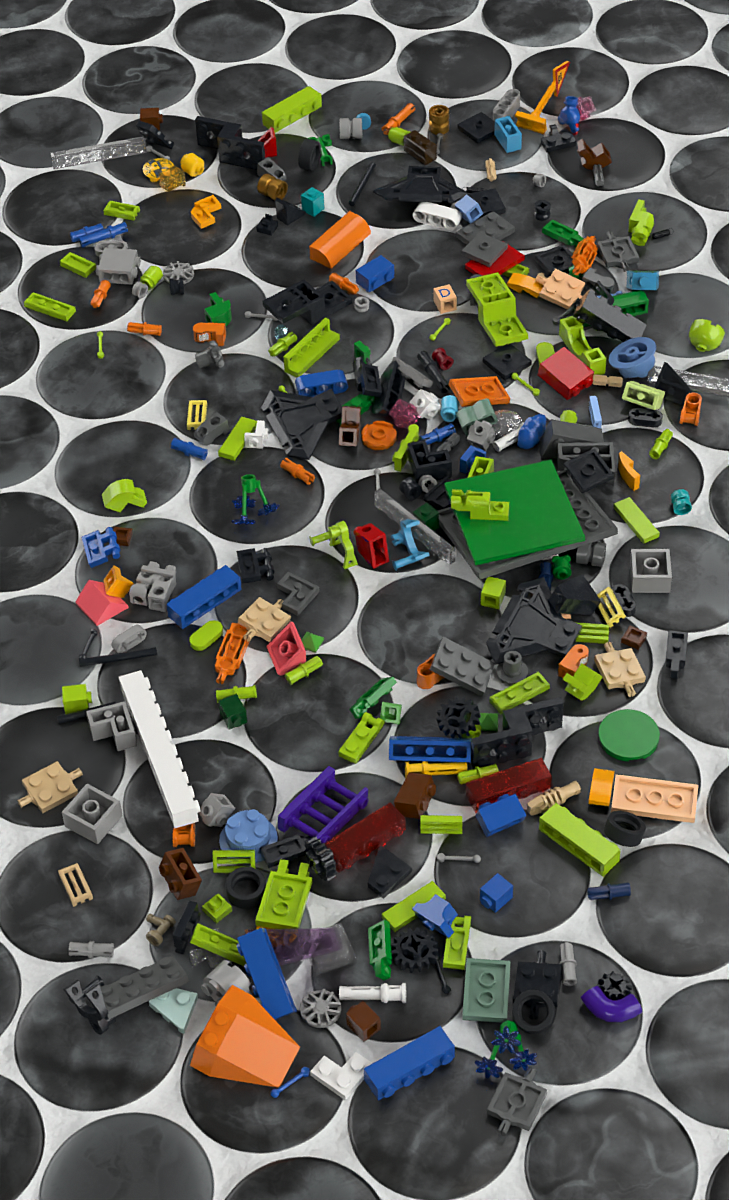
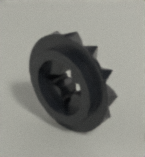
M614 971L610 974L604 973L597 984L605 996L611 1000H620L630 993L632 994L633 985L629 977L626 978L622 972L620 974L614 973ZM611 983H613L614 985L619 984V990L615 988L610 989Z

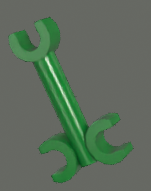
M323 135L322 138L309 137L308 139L320 142L321 165L324 166V162H330V165H332L333 158L327 154L325 148L332 146L330 135Z

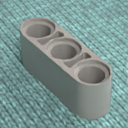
M510 89L504 94L493 109L494 121L506 116L513 117L520 107L519 90Z

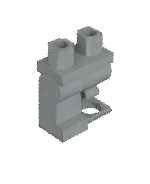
M152 561L147 566L143 565L141 572L137 576L136 584L130 588V602L144 606L149 605L151 610L166 612V604L176 587V567L168 565L165 569H160L159 564ZM134 597H140L143 602L137 601Z

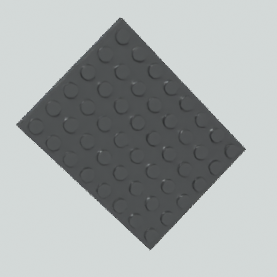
M565 470L557 472L585 535V541L474 565L453 509L448 507L438 511L439 525L479 580L618 534V528L588 492L582 494Z

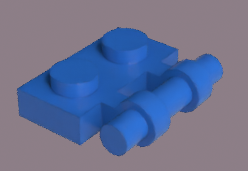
M107 527L104 534L97 530L81 537L88 564L91 568L108 562L107 555L112 554L114 559L120 557V546L116 543L117 536L112 527Z

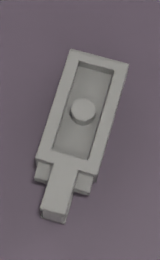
M393 357L391 363L396 361L400 365L398 369L402 371V376H405L407 379L412 378L414 380L413 383L420 388H423V386L430 388L432 386V380L399 358Z

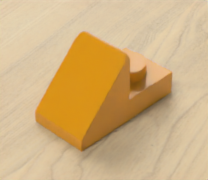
M116 566L111 568L103 580L106 594L119 598H124L134 584L123 577L120 569Z

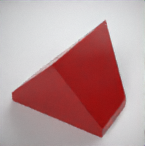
M271 127L258 140L264 142L265 158L277 156L276 136L274 128Z

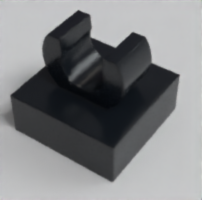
M265 214V217L261 219L256 227L257 232L272 236L278 227V221L273 220L272 215Z

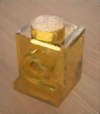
M175 165L159 173L160 186L168 192L181 185L183 187L186 185L184 172Z

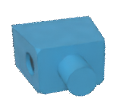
M627 271L626 288L631 290H657L659 288V271Z

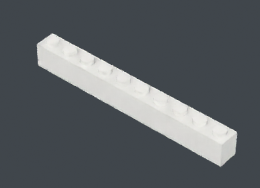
M141 670L119 676L123 697L174 828L198 822L197 813L201 812L197 800H193L195 797L192 786L187 785L189 780L186 771L182 772L183 765L180 757L176 758L178 753L175 744L170 743L172 742L170 731H165V728H167L163 716H159L161 715L159 704L154 703L156 698L153 690L149 691L151 686L148 677L144 678Z

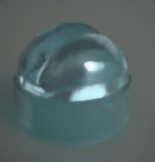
M282 324L276 326L274 331L275 337L277 339L284 338L288 334L287 327Z

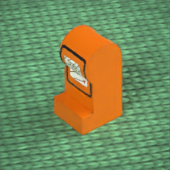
M225 323L195 324L193 326L194 340L197 343L214 340L218 346H224L226 338Z
M577 644L570 649L559 663L558 676L564 678L566 673L574 676L581 663L585 666L587 665L589 650L585 645Z

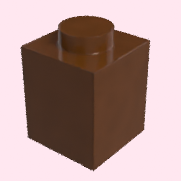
M140 108V121L152 124L160 130V123H163V114H160L159 108Z
M364 1001L358 1005H353L347 1011V1025L363 1042L381 1030L380 1017Z

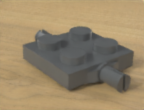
M608 231L606 233L608 239L597 242L598 250L606 267L622 266L624 272L629 271L630 267L628 264L639 262V255L630 237H615L613 231Z
M529 1066L524 1077L514 1076L505 1072L487 1108V1114L502 1121L497 1130L499 1135L502 1133V1136H506L510 1125L527 1131L530 1130L547 1095V1089L536 1085L532 1081L537 1072L534 1067L532 1069Z

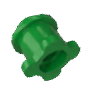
M570 556L552 557V569L555 578L563 580L570 577L572 573L569 563L571 561Z

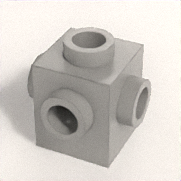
M476 420L474 425H471L469 428L467 441L470 445L487 451L490 443L492 444L495 439V431L489 422Z
M211 793L200 807L201 812L198 813L207 826L222 827L235 810V807L225 795Z

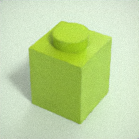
M494 577L486 579L481 591L482 606L500 609L506 593V580Z
M86 684L62 687L65 714L89 708V703H92L91 691L87 692Z

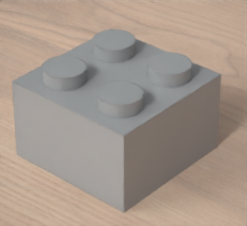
M631 549L630 575L632 593H670L672 572L669 549Z
M86 784L62 811L66 828L96 844L100 843L123 816L119 800L89 784Z

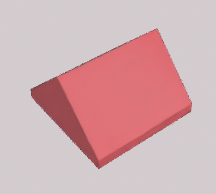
M88 580L75 601L76 605L96 626L128 609V605L122 598L106 594L103 582Z
M290 622L266 646L276 672L280 676L297 668L300 663L304 664L306 662V650L294 622Z

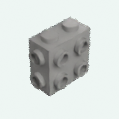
M104 248L103 254H100L99 265L96 266V275L99 276V282L107 280L110 283L133 284L134 278L137 277V267H140L141 263L137 250Z

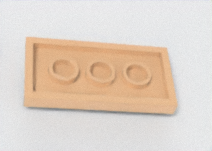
M616 775L611 812L626 811L636 816L694 823L698 785Z

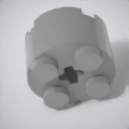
M223 960L203 979V984L201 985L202 991L207 996H211L215 1001V1006H217L218 1002L232 985L249 994H253V989L249 990L251 983L247 976L236 965L233 967L227 965L229 963L227 960Z

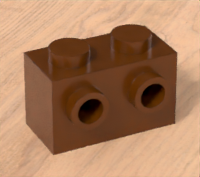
M408 773L394 800L398 816L421 819V815L427 811L429 802L436 793V785L431 775Z
M184 848L164 853L159 865V872L165 878L170 892L174 894L177 900L196 896L202 879Z

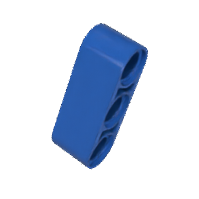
M342 370L301 375L295 380L298 395L314 397L329 389H332L334 394L342 393L348 389L345 373Z

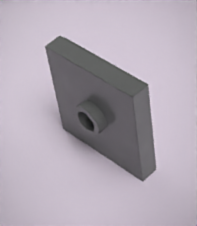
M479 232L464 247L461 255L490 267L508 248V244Z

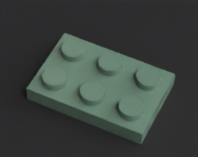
M467 958L462 1020L499 1023L507 1021L510 961Z

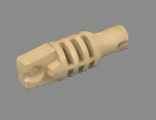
M573 781L564 787H554L548 790V792L539 794L527 803L528 813L533 816L546 812L555 803L559 805L564 804L566 799L581 793L580 785L577 781Z

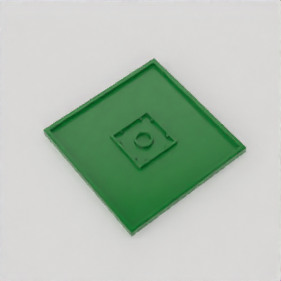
M552 460L444 483L450 503L452 489L462 490L464 493L467 490L490 492L491 501L509 502L508 521L470 519V511H457L453 509L474 565L585 541L583 530Z

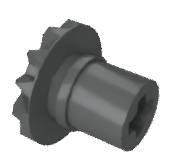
M214 340L209 342L210 348L195 354V359L200 369L215 363L219 368L224 366L222 352Z
M517 651L507 652L504 655V663L497 666V678H500L502 683L507 682L511 685L528 676V667L522 661L521 654Z

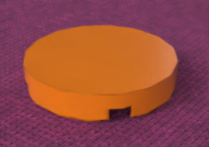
M374 421L370 425L368 423L361 432L363 444L373 450L388 449L394 445L397 439L396 429L393 428L391 423L385 421Z

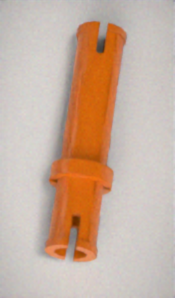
M408 103L398 114L391 117L388 123L382 127L383 133L388 135L391 128L400 127V124L415 111L414 105Z

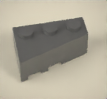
M551 419L539 442L540 458L557 459L558 443L604 442L602 428Z
M613 442L558 443V471L565 470L563 463L595 448L614 474L615 479ZM614 479L606 483L614 485Z

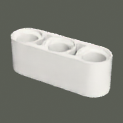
M420 202L413 212V218L419 223L453 231L462 220V214L457 209L430 202Z

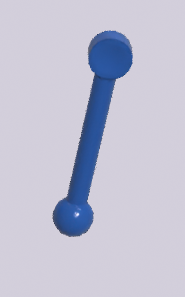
M303 1067L298 1075L278 1089H272L270 1092L273 1098L278 1097L281 1091L298 1079L309 1076V1068Z

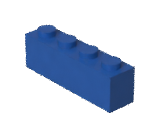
M227 565L217 569L213 574L202 579L199 583L167 603L168 617L180 628L184 629L242 590L240 577Z
M390 736L389 760L471 762V738Z
M259 928L238 937L239 943L236 944L238 952L241 956L244 955L247 963L244 965L246 973L249 977L252 976L255 984L252 985L255 996L257 998L260 997L262 1006L275 1020L297 1012L266 928Z
M441 1026L365 1067L364 1080L378 1100L390 1097L401 1087L411 1085L415 1079L429 1075L440 1065L450 1063L455 1057V1045Z

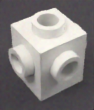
M422 389L410 401L417 416L430 420L442 407L437 401L438 398L433 393Z

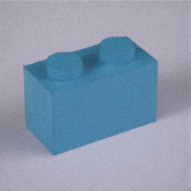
M506 116L495 119L494 135L506 153L520 150L522 133L511 117Z

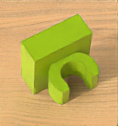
M220 894L215 895L202 905L203 912L216 924L233 911L232 906Z

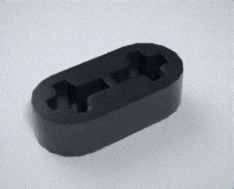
M642 408L631 409L628 416L630 424L644 427H659L663 419V414L660 411Z
M623 584L614 585L612 591L626 617L633 616L636 611V602L628 587Z

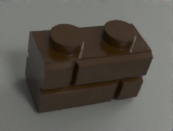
M414 130L404 136V151L422 164L428 165L437 159V145L418 131Z

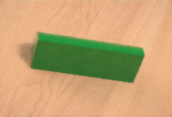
M643 290L613 296V306L617 305L622 308L623 314L629 313L632 316L648 313L649 299ZM582 323L583 327L591 326L587 323Z

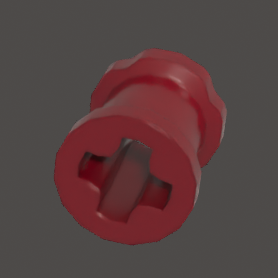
M437 348L431 355V358L438 362L442 370H448L454 363V360L446 354L444 348Z

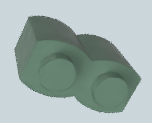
M489 399L479 400L473 406L464 407L456 413L466 436H468L470 426L474 425L476 420L480 422L484 420L492 425L498 422Z

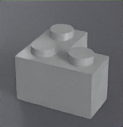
M125 701L86 711L93 741L113 736L117 751L137 746L135 731Z

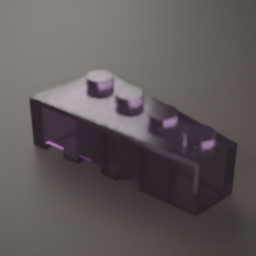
M336 928L266 929L280 967L343 950L339 931ZM246 929L245 934L255 931L257 929Z

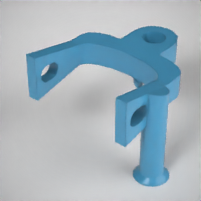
M406 519L401 521V530L397 534L390 536L391 539H394L392 540L394 546L402 543L406 545L410 556L403 559L392 560L396 571L400 567L430 556L429 552L417 550L410 527L420 524L419 520Z

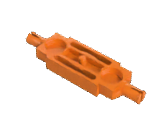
M587 236L578 243L571 257L573 259L574 269L572 272L574 275L583 274L591 268L598 247L594 244L596 241L595 236Z
M232 623L230 629H227L216 656L214 667L215 671L219 673L216 679L218 684L220 682L224 684L226 676L234 675L235 670L239 669L249 644L247 639L245 641L243 638L248 630L238 623Z

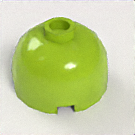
M705 319L694 320L689 331L690 342L700 352L716 349L720 346L725 335V331L720 325L717 324L715 327L711 325L712 321Z

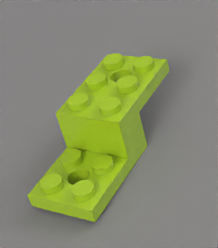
M498 272L466 280V286L478 303V320L495 347L528 339V332L516 316V298Z

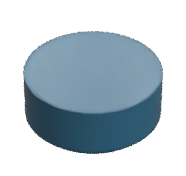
M360 113L356 116V118H362V130L370 127L371 118L368 114Z

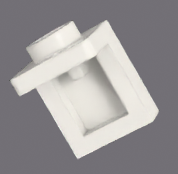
M257 421L255 433H245L246 448L263 449L264 441L268 439V428H265V421Z

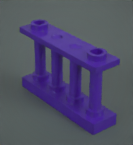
M328 766L278 815V829L285 833L290 827L294 826L310 837L316 836L317 839H320L322 843L328 846L331 839L359 810L367 806L369 801L368 789L364 787L358 794L350 791L336 782L335 769ZM328 789H333L351 801L344 807L324 795V793ZM320 801L338 812V814L333 819H330L311 806L315 802ZM303 814H308L326 826L318 832L298 819Z

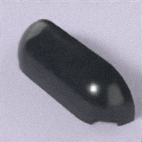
M393 361L380 377L382 394L380 397H375L372 412L378 416L392 415L400 406L405 376H402L398 369L400 365L396 361Z

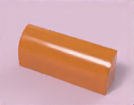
M349 211L309 246L310 259L332 269L371 234L369 225L361 216Z

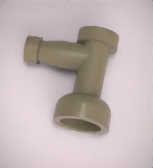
M149 914L146 921L153 923L158 928L150 930L146 934V939L152 945L160 946L163 942V934L169 927H173L176 924L175 919L170 915H166L161 919L153 914Z

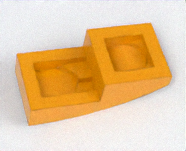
M513 273L506 284L518 293L524 290L535 298H538L544 286L535 282V278L519 273Z
M621 451L618 458L619 472L625 483L635 491L640 485V474L633 469L634 461Z
M594 768L588 804L609 807L615 771Z

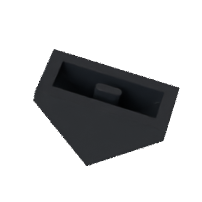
M280 198L275 200L277 219L287 226L306 213L298 206Z

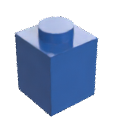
M498 873L480 888V901L482 905L488 909L490 908L495 913L513 898V885Z

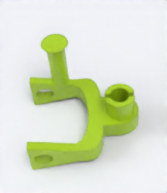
M345 521L328 527V532L314 537L309 536L312 546L330 539V546L342 543L345 550L343 568L347 569L358 565Z

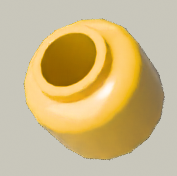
M189 153L182 157L180 163L181 169L191 177H196L203 173V159L194 153Z

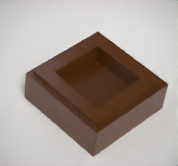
M114 527L113 531L117 536L116 543L120 546H129L133 534L132 528Z
M629 626L621 638V643L639 650L647 638L648 632Z

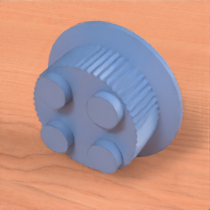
M647 337L629 339L613 349L609 355V363L613 368L619 370L623 378L646 377L656 362L654 357L656 344Z
M255 809L240 811L231 816L221 831L219 839L221 850H255V864L264 860L260 854L261 847L278 842L275 827ZM227 857V858H251V857Z

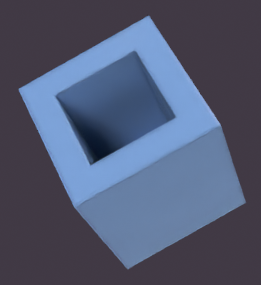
M467 194L455 204L456 209L461 212L462 218L470 224L483 214L479 204Z

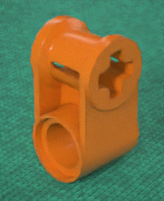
M692 392L687 394L681 411L680 424L689 423L698 427L702 397L698 393Z
M435 654L417 668V685L421 689H430L441 679L445 678L429 670Z
M195 823L173 828V847L178 845H191V847H195Z

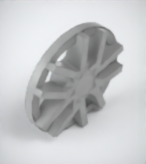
M177 261V263L172 264L171 262L169 266L163 269V278L169 284L170 280L168 278L175 280L183 278L184 284H186L194 277L193 266H190L189 263H179Z
M325 989L308 992L302 998L300 1014L308 1025L315 1028H325L331 1026L339 1019L341 1003L334 992H329ZM324 995L328 996L326 1000H323ZM328 1015H335V1016H334L333 1019L330 1020ZM316 1017L318 1019V1023L310 1021ZM325 1017L327 1022L321 1023L320 1018Z

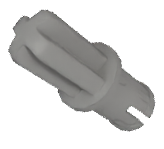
M565 942L560 945L561 961L559 964H562L563 984L573 986L577 984L575 972L577 962L574 960L573 945Z

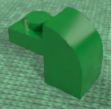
M216 292L209 294L211 306L204 309L206 322L225 323V326H227L232 319L230 300L224 301Z

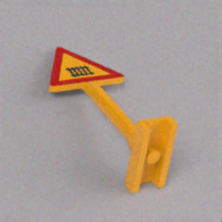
M569 61L553 69V82L531 114L520 111L516 112L517 127L545 134L547 131L546 119L541 118L540 114L553 92L554 96L558 97L570 64Z

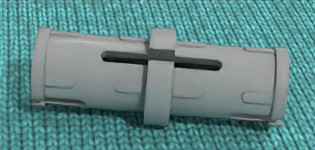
M89 941V943L70 942L69 956H88V958H94V956L113 957L114 943H95V941Z

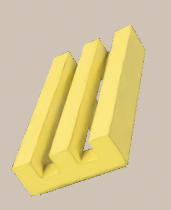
M207 400L189 401L187 430H191V427H194V430H196L206 420ZM193 405H196L195 422H192ZM200 405H203L201 422H199Z
M610 587L597 594L599 599L603 598L612 615V618H609L602 602L598 605L602 616L610 628L614 626V622L618 623L620 618L624 619L626 617ZM607 593L618 612L617 614L615 613L608 597L606 596Z

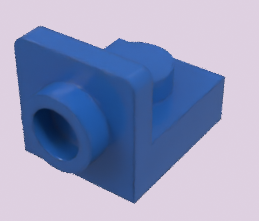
M470 445L460 458V472L466 474L472 467L476 456L486 458V451Z

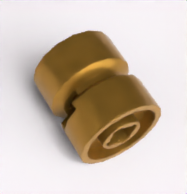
M434 105L429 109V130L432 134H445L449 131L448 107Z
M264 174L258 182L257 190L260 194L269 196L273 200H276V198L283 199L287 193L288 185L286 182L276 179L270 174Z

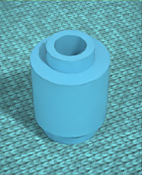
M448 395L441 400L440 415L444 421L452 422L457 417L459 401L455 396Z

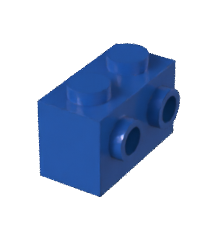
M380 255L355 270L356 283L367 292H371L394 278V264Z
M505 794L499 797L495 803L486 802L479 806L475 816L486 837L524 821L527 815L516 794L511 796Z

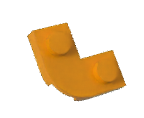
M214 195L195 202L191 210L192 219L201 229L214 224L215 218L211 213L221 209V203Z

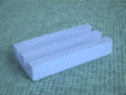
M590 396L589 413L592 427L601 428L602 419L597 397Z

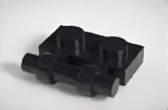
M255 548L236 551L242 584L261 581V575H265L269 581L274 579L273 574L275 570L274 566L271 565L272 556L267 548L261 549V553L257 554ZM262 562L264 565L259 566L258 563Z

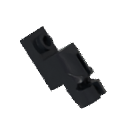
M362 356L356 358L352 364L357 391L363 392V395L380 397L382 390L378 366H373L369 358H366V364L363 362Z

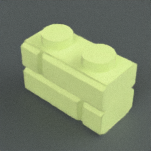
M630 381L626 383L622 399L657 410L662 405L665 391Z

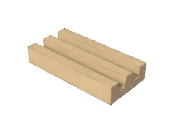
M78 863L58 870L73 907L78 902L84 903L85 899H93ZM73 870H76V873L86 893H81V890L72 873ZM65 873H68L69 878H70V880H71V882H72V884H73V886H74V889H75V891H76V893H77V895H78L77 897H74V894H73V892H72V890H71V888H70V886H69V883H68V881H67V879H66V877H65V875H64Z

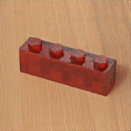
M539 758L467 782L466 796L476 814L479 806L486 802L495 803L499 797L505 794H509V796L516 794L518 799H524L529 795L545 792L551 788L552 776L543 759Z
M389 802L326 842L325 845L334 854L336 870L340 873L344 869H349L355 862L361 858H366L381 845L385 846L394 837L402 835L406 830L405 817Z

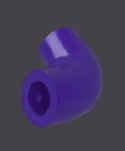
M595 986L581 996L585 1006L597 1018L606 1022L621 1023L633 1019L642 1013L639 1001L631 993L620 1000H611L605 996L599 986Z

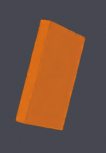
M497 376L450 379L449 386L462 407L473 406L476 402L483 399H489L491 405L509 404L510 397Z

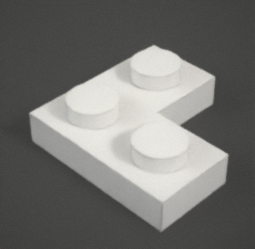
M357 1052L353 1054L343 1067L323 1056L310 1071V1076L344 1100H347L364 1080V1068L373 1063Z

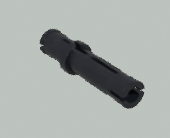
M421 351L420 353L423 357L418 354L417 358L422 363L423 369L429 373L442 393L448 392L445 386L450 390L449 383L437 368L436 362L429 357L426 351Z

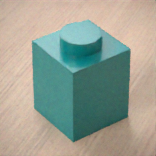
M313 187L301 195L302 210L315 217L325 209L324 193Z

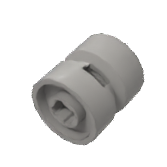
M340 118V139H349L350 136L353 139H362V118H353L352 121L349 118Z

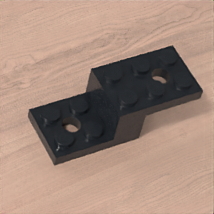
M201 116L196 117L198 145L218 149L220 163L257 170V164L265 159L264 142L243 138L241 124Z
M302 280L262 302L263 307L282 324L301 315L312 325L352 304V297L333 281L315 289L308 282Z
M558 697L503 710L501 732L471 739V765L473 769L476 766L481 768L531 756L532 735L562 728L564 705L562 698Z

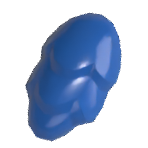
M537 414L526 419L518 434L517 445L519 448L530 449L540 442V438L546 430L547 419L545 415Z

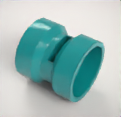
M678 489L671 494L670 498L675 514L686 515L692 510L688 491Z

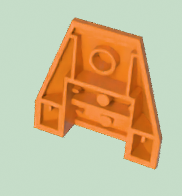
M232 985L218 1002L196 1044L190 1066L210 1077L279 1088L300 1046L251 994Z

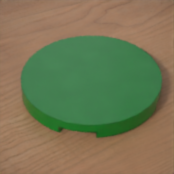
M623 709L612 712L603 719L599 727L598 736L602 749L608 755L615 759L629 762V760L645 759L653 754L659 744L660 733L656 722L647 714L637 710Z

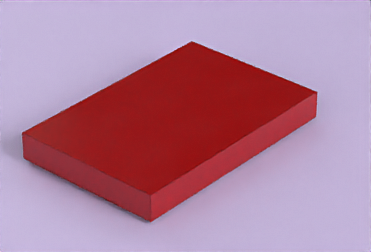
M508 245V248L490 267L471 260L465 264V269L474 275L484 276L497 272L501 275L524 261L525 256Z

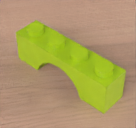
M573 316L560 319L559 336L570 352L592 369L594 375L605 374L606 357L599 347L592 349L589 346L582 323Z

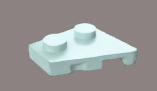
M175 988L149 1000V1006L154 1011L161 1013L166 1021L172 1022L178 1027V1031L184 1034L198 1000V994Z

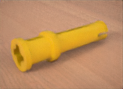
M426 761L412 764L405 762V778L409 772L434 776L458 774L459 772L467 771V762L429 764Z

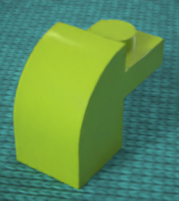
M130 479L115 481L102 493L105 508L121 512L127 503L142 508L147 504L144 490L134 487L133 480Z
M581 663L574 676L568 673L564 676L563 680L568 683L565 691L580 700H585L596 689L603 676Z

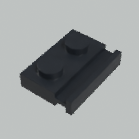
M447 475L424 495V501L430 502V505L439 510L451 507L444 483L456 480H451Z
M189 900L173 933L176 953L184 954L195 926L200 921L201 913L198 910L197 902Z

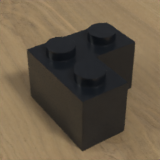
M425 440L407 443L408 461L416 484L419 483V479L423 475H430L435 480L443 479L447 475L449 478L452 477V461L447 449L429 452Z

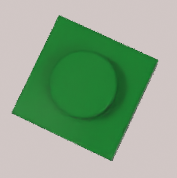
M361 341L355 342L354 356L356 358L362 356L363 362L366 364V358L370 360V349Z

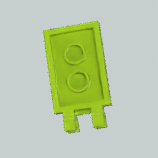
M280 859L277 872H270L256 916V926L298 933L312 885V877H309L310 874L308 872L309 864L301 863L298 875L288 874L289 869L287 867L289 861Z

